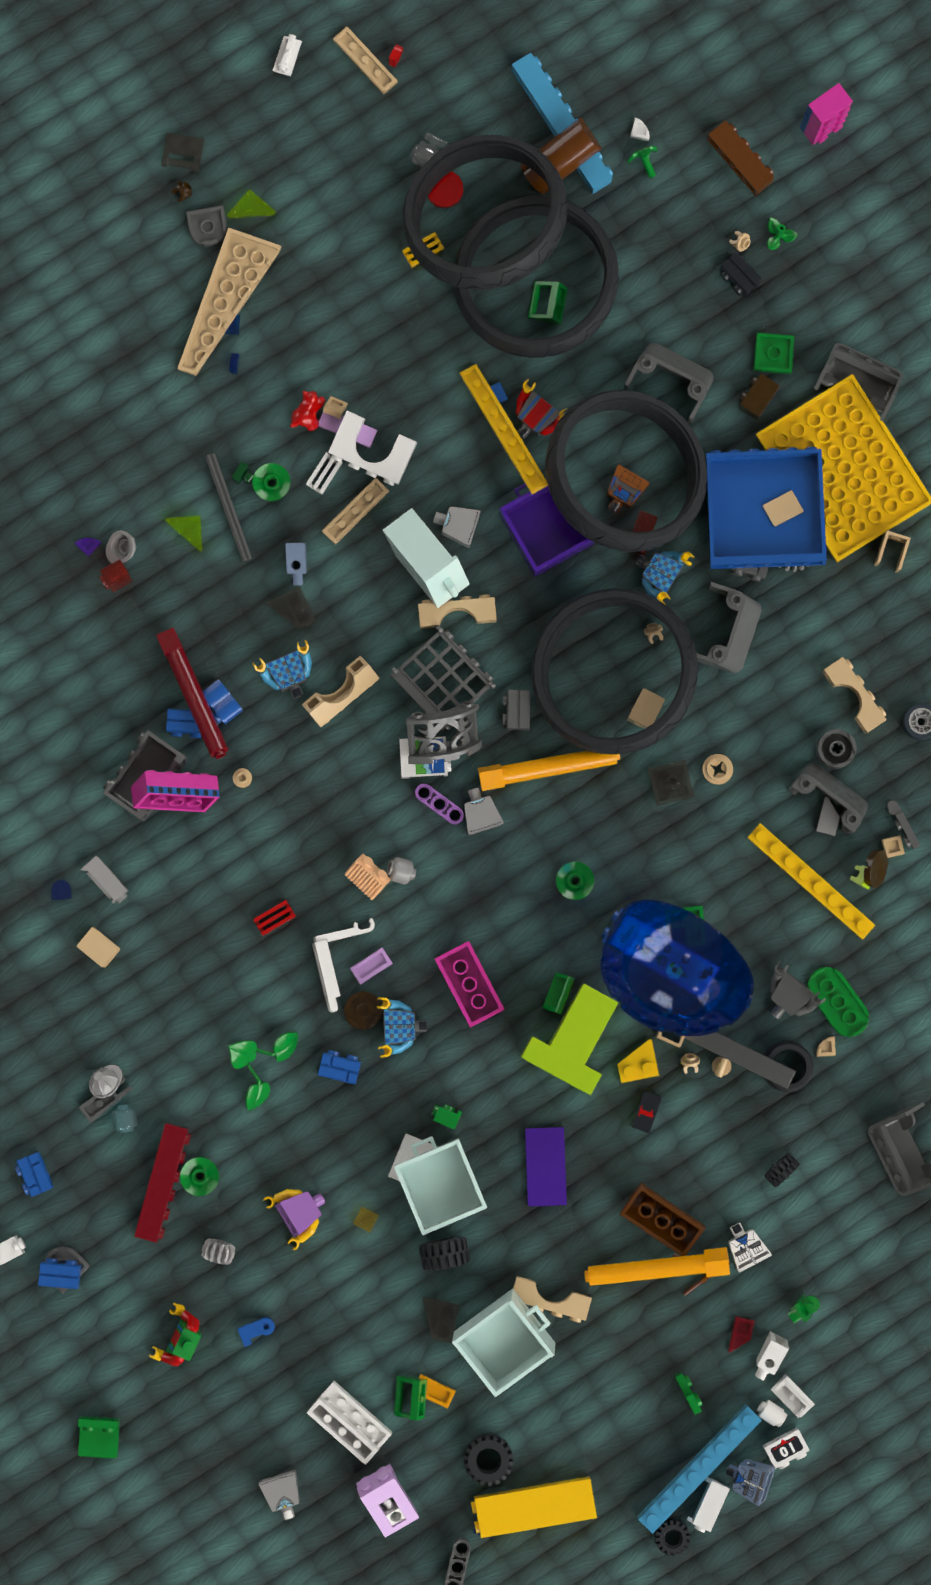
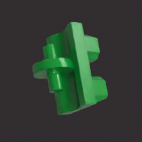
M804 1295L800 1296L795 1305L791 1307V1311L788 1312L792 1322L796 1323L801 1319L804 1323L808 1321L812 1314L819 1309L820 1301L813 1295L807 1297Z

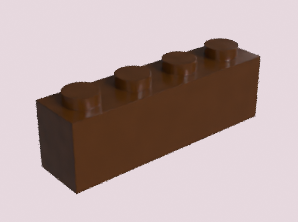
M725 120L708 134L707 141L754 196H757L773 182L774 173L769 166L765 167L761 162L760 155L749 148L750 145L747 140L737 134V129L732 123L729 124Z

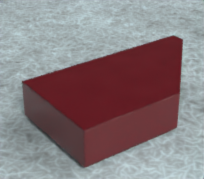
M735 1316L728 1352H733L751 1340L755 1320Z

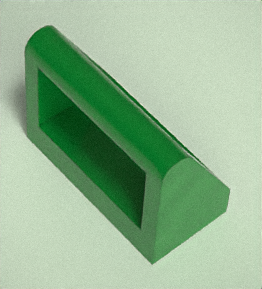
M534 281L528 319L561 324L568 288L560 282ZM541 287L551 289L547 315L536 314Z
M556 972L542 1008L561 1015L575 978Z
M397 1376L395 1416L410 1420L425 1418L427 1379ZM404 1382L412 1384L410 1412L402 1411Z

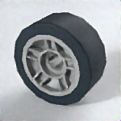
M925 703L915 704L904 713L902 727L910 738L926 740L931 737V705ZM919 718L925 720L923 725L918 724Z

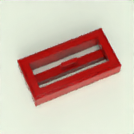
M287 900L253 920L262 936L296 916ZM283 906H286L285 910L269 918L263 923H259V920L265 918L266 916L282 908ZM290 913V916L264 930L262 928L284 914Z

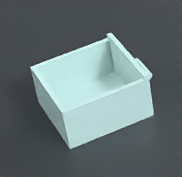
M412 508L383 529L395 556L437 608L452 597H457L459 592L470 584L457 556L452 557Z
M433 1136L411 1145L415 1157L394 1165L422 1235L487 1208L459 1138L438 1147ZM430 1141L434 1149L418 1155L416 1147Z
M513 1288L456 1329L452 1340L454 1346L495 1397L555 1355V1342L545 1330L551 1323L537 1305L529 1309ZM534 1312L543 1320L544 1323L542 1325L533 1315Z

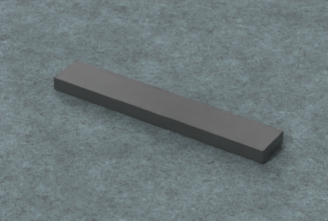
M692 1020L685 1035V1039L786 1089L789 1088L796 1073L795 1070Z

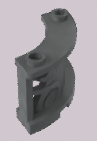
M465 701L452 709L430 714L412 713L406 719L409 746L408 764H434L433 760L444 759V762L460 759L462 754L466 753L469 756L482 748V740H478L476 715L479 704ZM425 724L424 729L417 728L421 733L425 734L424 737L415 735L414 725ZM446 724L455 727L459 731L452 737L449 747H446L440 740L434 738ZM415 739L421 741L418 750H416ZM430 743L438 744V748L433 749L434 745Z

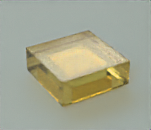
M362 1206L353 1224L370 1233L379 1215Z

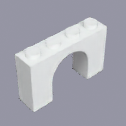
M346 411L328 452L332 454L331 458L338 462H342V460L350 462L348 466L358 471L361 467L367 470L365 474L374 478L377 475L384 478L383 482L391 486L394 483L399 485L417 442L399 434L390 455L385 460L378 463L367 462L359 456L356 449V440L365 419Z

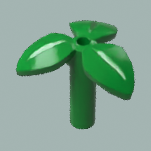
M647 146L635 151L627 161L629 164L634 158L640 157L649 178L656 176L649 159L651 151H658L655 146Z
M771 217L769 219L768 231L775 234V236L767 240L769 250L779 248L780 239L788 243L798 236L794 230H785V226L780 224L775 218Z

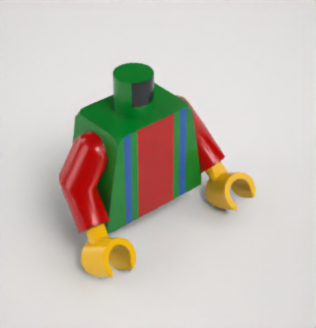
M173 1303L176 1306V1310H169L172 1315L181 1316V1320L165 1353L163 1350L153 1346L152 1348L156 1352L153 1356L149 1355V1357L157 1361L161 1360L172 1366H179L184 1360L190 1361L201 1338L199 1320L188 1311H185L184 1305Z

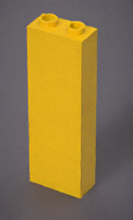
M589 1476L474 1496L475 1502H471L473 1514L477 1513L478 1521L474 1522L476 1534L480 1533L481 1538L597 1518Z

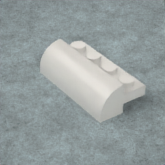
M335 1381L331 1383L307 1411L309 1416L365 1465L393 1433Z

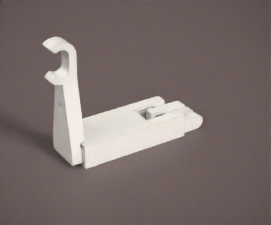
M372 918L368 921L370 927L360 930L358 923L354 922L353 928L313 938V951L329 1012L337 1011L336 998L340 996L327 942L372 931L374 929Z

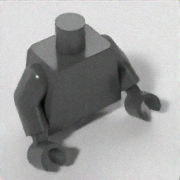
M781 961L777 963L770 984V994L772 995L770 999L776 1003L770 1013L779 1020L785 1012L791 1016L794 1014L801 1016L811 1013L826 1000V998L822 1000L818 998V994L821 993L820 991L815 994L787 971L788 965L782 968L780 966Z

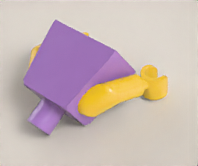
M286 1189L275 1194L274 1197H265L263 1201L270 1199L272 1202L266 1208L275 1206L292 1233L293 1237L290 1238L288 1244L291 1241L297 1243V1246L292 1250L298 1249L300 1242L303 1243L315 1233L319 1224L318 1218L321 1216L318 1207L325 1203L320 1193L311 1197L308 1191L303 1193L301 1190Z

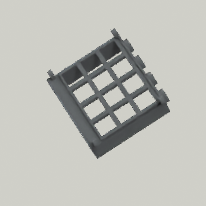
M439 625L436 627L438 632L398 669L394 666L391 668L393 671L391 678L395 679L401 688L427 714L442 712L440 708L449 700L456 706L460 705L453 696L463 687L473 697L470 700L473 704L491 687L493 689L496 687L492 682L493 678L486 671L483 673L478 668L480 664L473 657L470 659L465 654L467 650L460 643L457 645L452 640L454 639L453 635L447 629L444 631ZM441 636L449 646L438 655L431 645ZM428 649L436 658L425 667L417 658ZM451 649L461 657L452 668L442 659ZM415 661L422 671L411 679L404 670ZM438 661L448 670L439 680L428 671ZM463 662L474 671L465 681L454 672ZM426 673L435 684L424 693L415 682ZM450 674L460 683L452 693H449L441 684ZM476 675L486 684L477 694L467 686V683ZM437 686L447 696L438 706L428 697ZM446 724L441 731L444 732L446 729L449 731L451 729L450 725Z

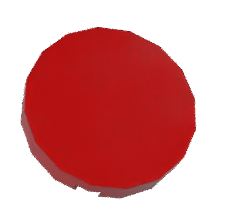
M452 171L444 176L428 195L429 201L436 207L443 209L457 205L463 195V183L460 177Z

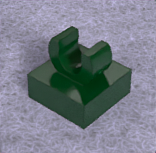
M241 462L233 474L232 480L237 484H240L242 480L251 484L253 475L248 472L249 466Z

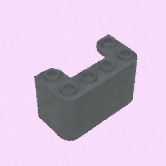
M149 730L146 733L142 732L138 737V749H133L127 758L129 761L126 766L122 765L116 773L118 777L113 780L109 779L103 787L105 790L103 794L143 822L154 809L133 808L131 786L147 770L180 773L188 761L186 756Z

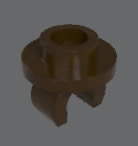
M178 181L177 187L171 192L172 194H177L179 191L181 196L177 201L182 202L187 197L192 196V187L185 181Z

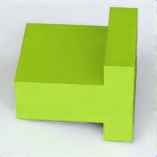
M586 984L580 985L549 1044L547 1045L532 1036L520 1057L584 1093L591 1095L602 1074L585 1064L619 1002Z

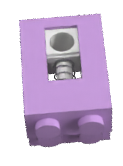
M391 1464L379 1468L373 1474L362 1478L356 1483L360 1499L385 1538L419 1518L416 1508L398 1481Z

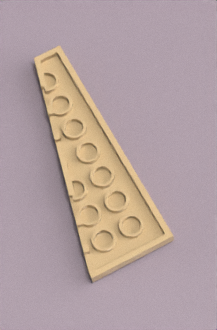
M228 228L178 365V370L194 376L198 374L281 251L282 247L280 245Z

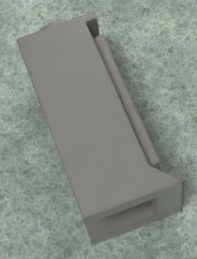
M95 856L80 869L81 871L88 872L87 875L112 900V903H121L127 897L126 893L129 890L99 857Z

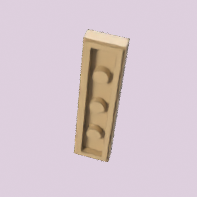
M345 27L333 38V41L383 95L398 83L396 78L348 27Z
M374 478L322 532L336 545L389 493V490L377 478Z

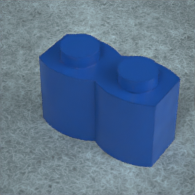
M219 679L203 691L209 707L211 706L215 711L213 716L219 723L223 721L226 725L243 711Z

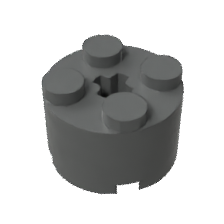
M840 729L826 732L817 741L815 748L818 761L825 768L841 769L853 760L857 750L854 738L849 733ZM834 745L840 748L837 754L832 751Z

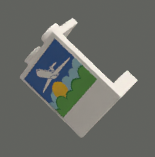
M446 736L434 737L440 740L446 747H449L450 741H446ZM399 739L402 779L422 776H448V772H451V761L444 762V759L433 760L434 764H408V739ZM415 739L416 750H418L421 741ZM430 743L434 745L433 749L438 748V744Z

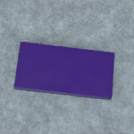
M564 1127L525 1128L528 1206L567 1205Z

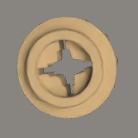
M722 754L709 756L702 768L704 778L716 785L726 783L733 774L732 762ZM722 762L721 770L724 773H718L714 777L715 770L711 766H718Z

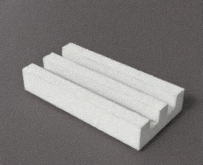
M326 452L306 485L323 495L342 462L332 459L331 455ZM329 459L330 461L328 462L327 466L321 473L316 483L313 485L312 482L318 475L326 460ZM335 463L336 466L330 473L322 488L319 489L318 486L320 485L321 481L327 474L332 464Z

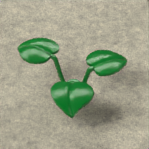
M296 1031L286 1032L279 1036L273 1045V1052L257 1048V1044L253 1040H244L228 1045L232 1067L240 1069L247 1066L257 1081V1084L251 1085L247 1090L245 1097L247 1110H254L265 1102L270 1093V1085L267 1082L261 1083L260 1078L249 1064V1062L256 1058L255 1052L275 1056V1060L278 1062L288 1059L297 1046L298 1033Z

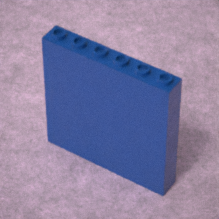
M790 447L786 450L769 448L767 451L749 449L748 452H740V450L734 449L723 453L720 450L706 453L710 569L826 565L821 449L806 447L803 450H798L796 447ZM792 490L804 512L774 527L763 505Z

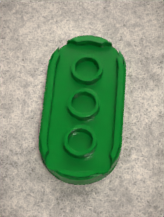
M822 967L815 970L808 979L807 988L815 994L820 991L821 993L818 994L820 1000L826 998L817 1007L838 1034L846 1037L861 1034L867 1027L869 1013L853 988L837 969Z

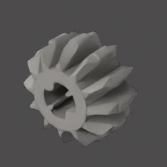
M209 1238L205 1240L202 1246L201 1256L210 1262L227 1265L234 1258L235 1247L226 1241Z

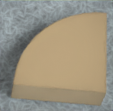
M835 1036L828 1037L819 1044L816 1057L836 1055Z

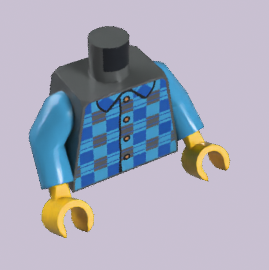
M661 551L655 553L651 560L640 555L636 565L645 570L641 578L646 593L664 603L663 599L665 598L670 600L671 598L667 592L684 565L682 562L691 566L692 563L687 560L689 557L694 558V555L690 552Z
M305 640V647H300L299 642H297V651L265 664L259 658L261 665L256 666L254 662L252 665L267 685L275 690L280 689L282 692L290 690L293 699L304 695L300 685L307 682L306 678L309 677L312 661L308 650V642Z
M378 997V999L383 1001V1005L377 1006V1008L384 1009L385 1045L378 1047V1049L382 1048L385 1051L384 1055L380 1056L383 1058L402 1053L412 1046L413 1040H416V1032H427V1020H415V1013L412 1012L411 1007L401 1001Z

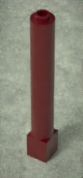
M174 627L157 634V639L210 756L216 759L224 757L228 751L227 744Z

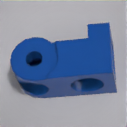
M264 1317L238 1327L244 1347L251 1345V1339L254 1337L270 1335L274 1331L275 1322L269 1317Z

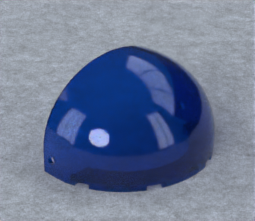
M639 900L628 904L611 926L602 949L601 973L603 981L611 997H615L621 1005L620 1008L639 1023L662 1033L663 1031L676 1033V1036H702L718 1032L720 1028L728 1024L729 1026L732 1025L750 1006L754 993V980L747 962L737 948L720 931L699 916L670 903L657 900Z

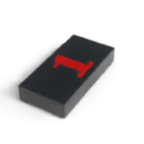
M643 1091L631 1127L650 1134L662 1097Z

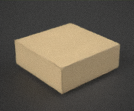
M330 396L323 412L341 419L348 403Z
M900 835L881 840L887 858L905 854Z

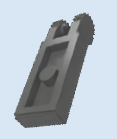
M889 801L887 804L888 812L896 817L894 823L899 831L903 830L905 834L903 839L907 847H912L913 850L918 848L920 843L897 801Z
M122 1076L120 1085L126 1080L124 1076ZM131 1086L126 1087L120 1094H117L115 1091L106 1098L93 1096L82 1104L79 1109L89 1123H91L121 1101V1098L132 1091L133 1088Z

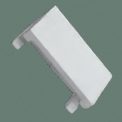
M786 1374L771 1388L774 1394L798 1418L802 1417L815 1405Z

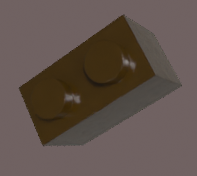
M762 373L758 378L756 376L749 384L751 387L748 394L744 392L739 399L741 403L739 409L757 421L780 387V385Z

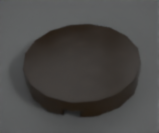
M874 849L866 860L868 868L864 869V880L867 886L878 888L885 879L888 858L884 850Z
M361 991L354 993L345 1003V1018L351 1026L357 1029L365 1030L372 1028L382 1017L383 1009L377 1008V1006H382L377 996L370 992Z

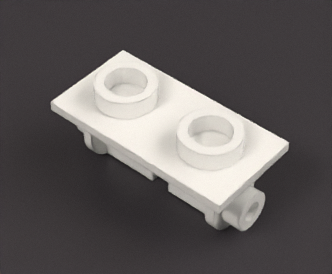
M289 34L288 37H283L273 68L274 72L291 77L302 41L296 39L295 35Z

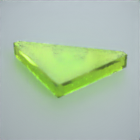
M249 189L227 214V217L230 219L275 215L276 211Z
M201 516L165 518V521L200 552L203 551Z

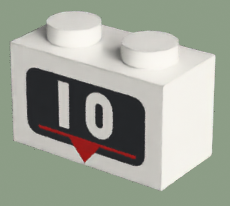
M797 1427L762 1445L772 1465L776 1468L779 1467V1469L787 1467L790 1464L789 1461L795 1458L796 1460L807 1456L806 1452L810 1451Z

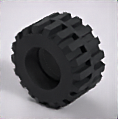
M464 1236L433 1240L422 1243L419 1246L422 1268L425 1271L458 1267L471 1261L467 1238Z
M489 1433V1435L481 1434L479 1437L476 1436L472 1442H469L465 1450V1469L475 1482L477 1481L481 1485L488 1484V1486H492L494 1483L497 1485L501 1480H505L511 1472L513 1466L512 1450L506 1440H503L498 1435L495 1436ZM491 1448L499 1453L500 1463L495 1469L484 1470L479 1467L477 1456L483 1449Z

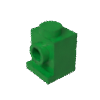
M446 1104L443 1107L435 1105L432 1116H434L433 1121L455 1130L462 1111L458 1110V1113H455V1108Z

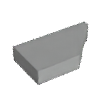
M824 797L816 832L835 836L840 817L828 797Z

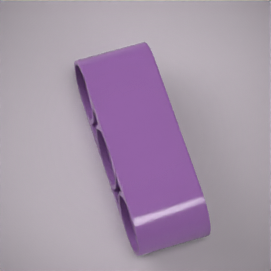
M421 784L416 788V798L452 825L462 822L463 811L427 784ZM420 789H428L430 792L429 796L421 798L418 794ZM441 799L444 801L445 806L443 809H436L434 802ZM452 811H458L461 816L459 820L453 821L450 819L449 814Z

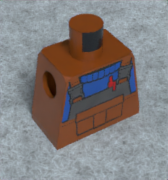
M618 464L606 495L612 499L608 509L616 514L622 505L630 509L648 488L650 482Z

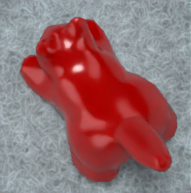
M303 391L302 402L292 412L290 427L304 426L309 431L317 429L319 421L316 418V414L324 406L326 399L323 396L318 398L315 391Z

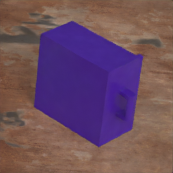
M524 483L513 490L517 499L501 507L499 516L533 576L536 577L594 545V542L581 535L565 520L555 505L548 486L534 494L528 492L521 496L519 491L527 487Z

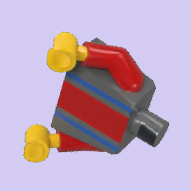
M529 379L523 383L524 389H522L516 404L517 421L522 424L517 432L522 439H525L530 432L537 437L539 435L546 436L552 434L557 423L567 410L566 408L559 412L532 391L536 387V383L529 387L527 385Z

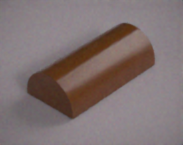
M580 117L539 150L552 162L563 180L598 153L602 147L582 117ZM521 163V169L525 177L539 193L545 194L550 190L540 175Z
M642 1182L635 1188L620 1212L621 1216L681 1256L687 1255L706 1228L704 1224Z

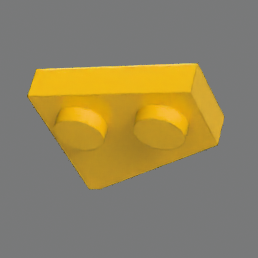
M652 1039L647 1040L617 1064L621 1083L659 1076Z

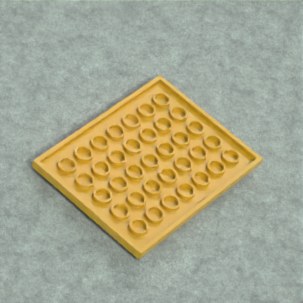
M853 374L756 434L765 451L769 448L786 450L790 447H796L798 450H803L806 447H817V449L822 450L826 547L836 563L878 538L887 530H891L931 505L930 494L884 422L880 420L879 414Z

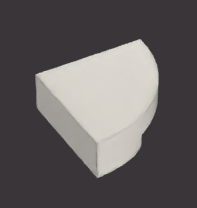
M635 118L630 138L649 142L650 135L646 125L640 119Z

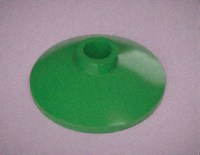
M268 463L256 470L252 484L254 491L260 498L267 501H276L288 493L291 480L284 467L279 464ZM271 480L276 482L273 487L268 485Z
M569 862L558 871L556 885L564 897L571 900H580L588 896L592 891L594 875L591 869L584 863ZM572 878L579 880L577 885L572 884Z
M196 1157L184 1164L180 1173V1181L183 1188L189 1194L205 1196L216 1188L219 1181V1172L211 1160ZM198 1173H202L204 1175V1178L202 1180L197 1179Z

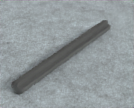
M214 453L206 456V461L242 561H248L252 557L216 455Z

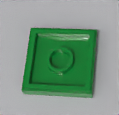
M756 333L753 371L791 374L795 336Z

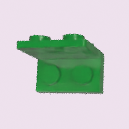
M81 1416L78 1420V1427H80L78 1455L117 1458L120 1419Z

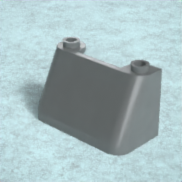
M816 763L807 764L787 790L796 795L798 792L808 794L814 788H817L844 809L839 815L843 823L841 831L847 836L853 834L860 826L868 810L867 802Z

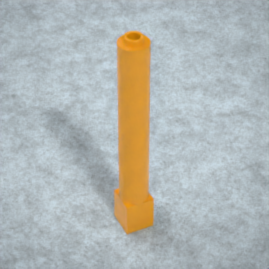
M585 750L501 766L497 764L477 769L481 789L486 791L505 787L506 784L615 765L617 760H620V754H600Z
M727 1247L706 1249L704 1254L588 1266V1270L585 1271V1280L590 1283V1286L705 1273L707 1277L730 1275Z

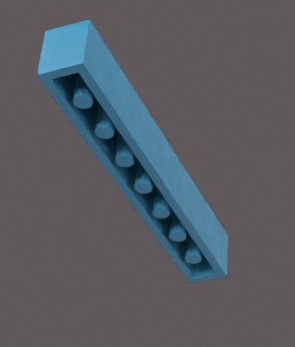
M529 53L513 63L511 70L553 135L557 136L575 122L577 118L574 119L571 115L572 110L568 103L564 104L562 101V94L559 89L552 86L550 75L547 72L544 73L541 69L542 64L538 57H534L532 53ZM600 152L576 169L592 194L612 183L613 172L608 165L605 166L602 162L603 157Z
M745 1404L637 1516L638 1520L653 1534L762 1420Z

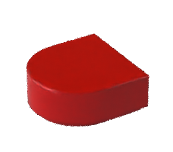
M395 45L389 56L390 66L396 67L403 53L402 46Z

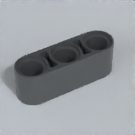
M459 1537L453 1543L444 1585H448L452 1581L458 1585H463L471 1549L470 1542L465 1537ZM459 1543H465L467 1549L460 1552L456 1546ZM455 1562H460L463 1565L460 1571L452 1569V1565Z

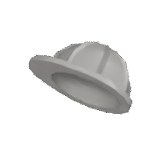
M126 531L114 532L106 546L107 559L115 565L128 561L134 556L137 548L135 539Z
M108 1065L93 1072L89 1080L90 1092L97 1098L111 1096L120 1085L123 1076L122 1070L116 1065Z

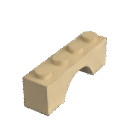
M480 595L478 599L464 596L456 601H452L451 598L439 608L436 607L432 600H423L422 604H418L420 629L440 626L442 619L453 611L469 613L477 624L496 622L495 598L490 597V595Z
M359 656L346 667L345 682L336 692L328 695L316 692L302 706L313 720L322 727L380 678L371 666Z
M842 657L824 669L822 673L832 687H847L856 694L859 700V711L855 721L864 734H867L886 721V713L881 706L877 707L874 702L875 697L871 691H866L862 678L859 675L856 676L852 671L854 667L851 662Z
M516 1276L513 1286L515 1292L527 1305H537L542 1312L544 1309L549 1310L553 1316L561 1318L562 1315L570 1316L569 1320L579 1323H581V1320L586 1321L592 1300L591 1296L572 1291L566 1299L551 1302L540 1296L534 1280Z

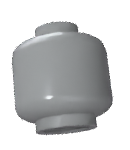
M396 857L394 860L389 861L386 873L391 881L405 885L410 879L413 880L415 878L416 869H414L412 861Z

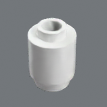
M770 1400L762 1401L757 1409L759 1412L758 1416L772 1426L780 1427L787 1417L784 1409Z

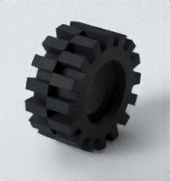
M788 1152L766 1172L764 1177L776 1188L798 1168L800 1163Z
M673 1518L672 1520L666 1519L654 1535L657 1547L667 1556L681 1555L690 1545L691 1537L687 1526L682 1521ZM670 1530H676L680 1534V1540L675 1545H670L665 1541V1535Z

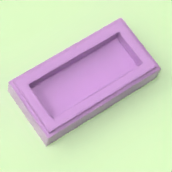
M380 948L350 969L361 985L393 963L384 949Z

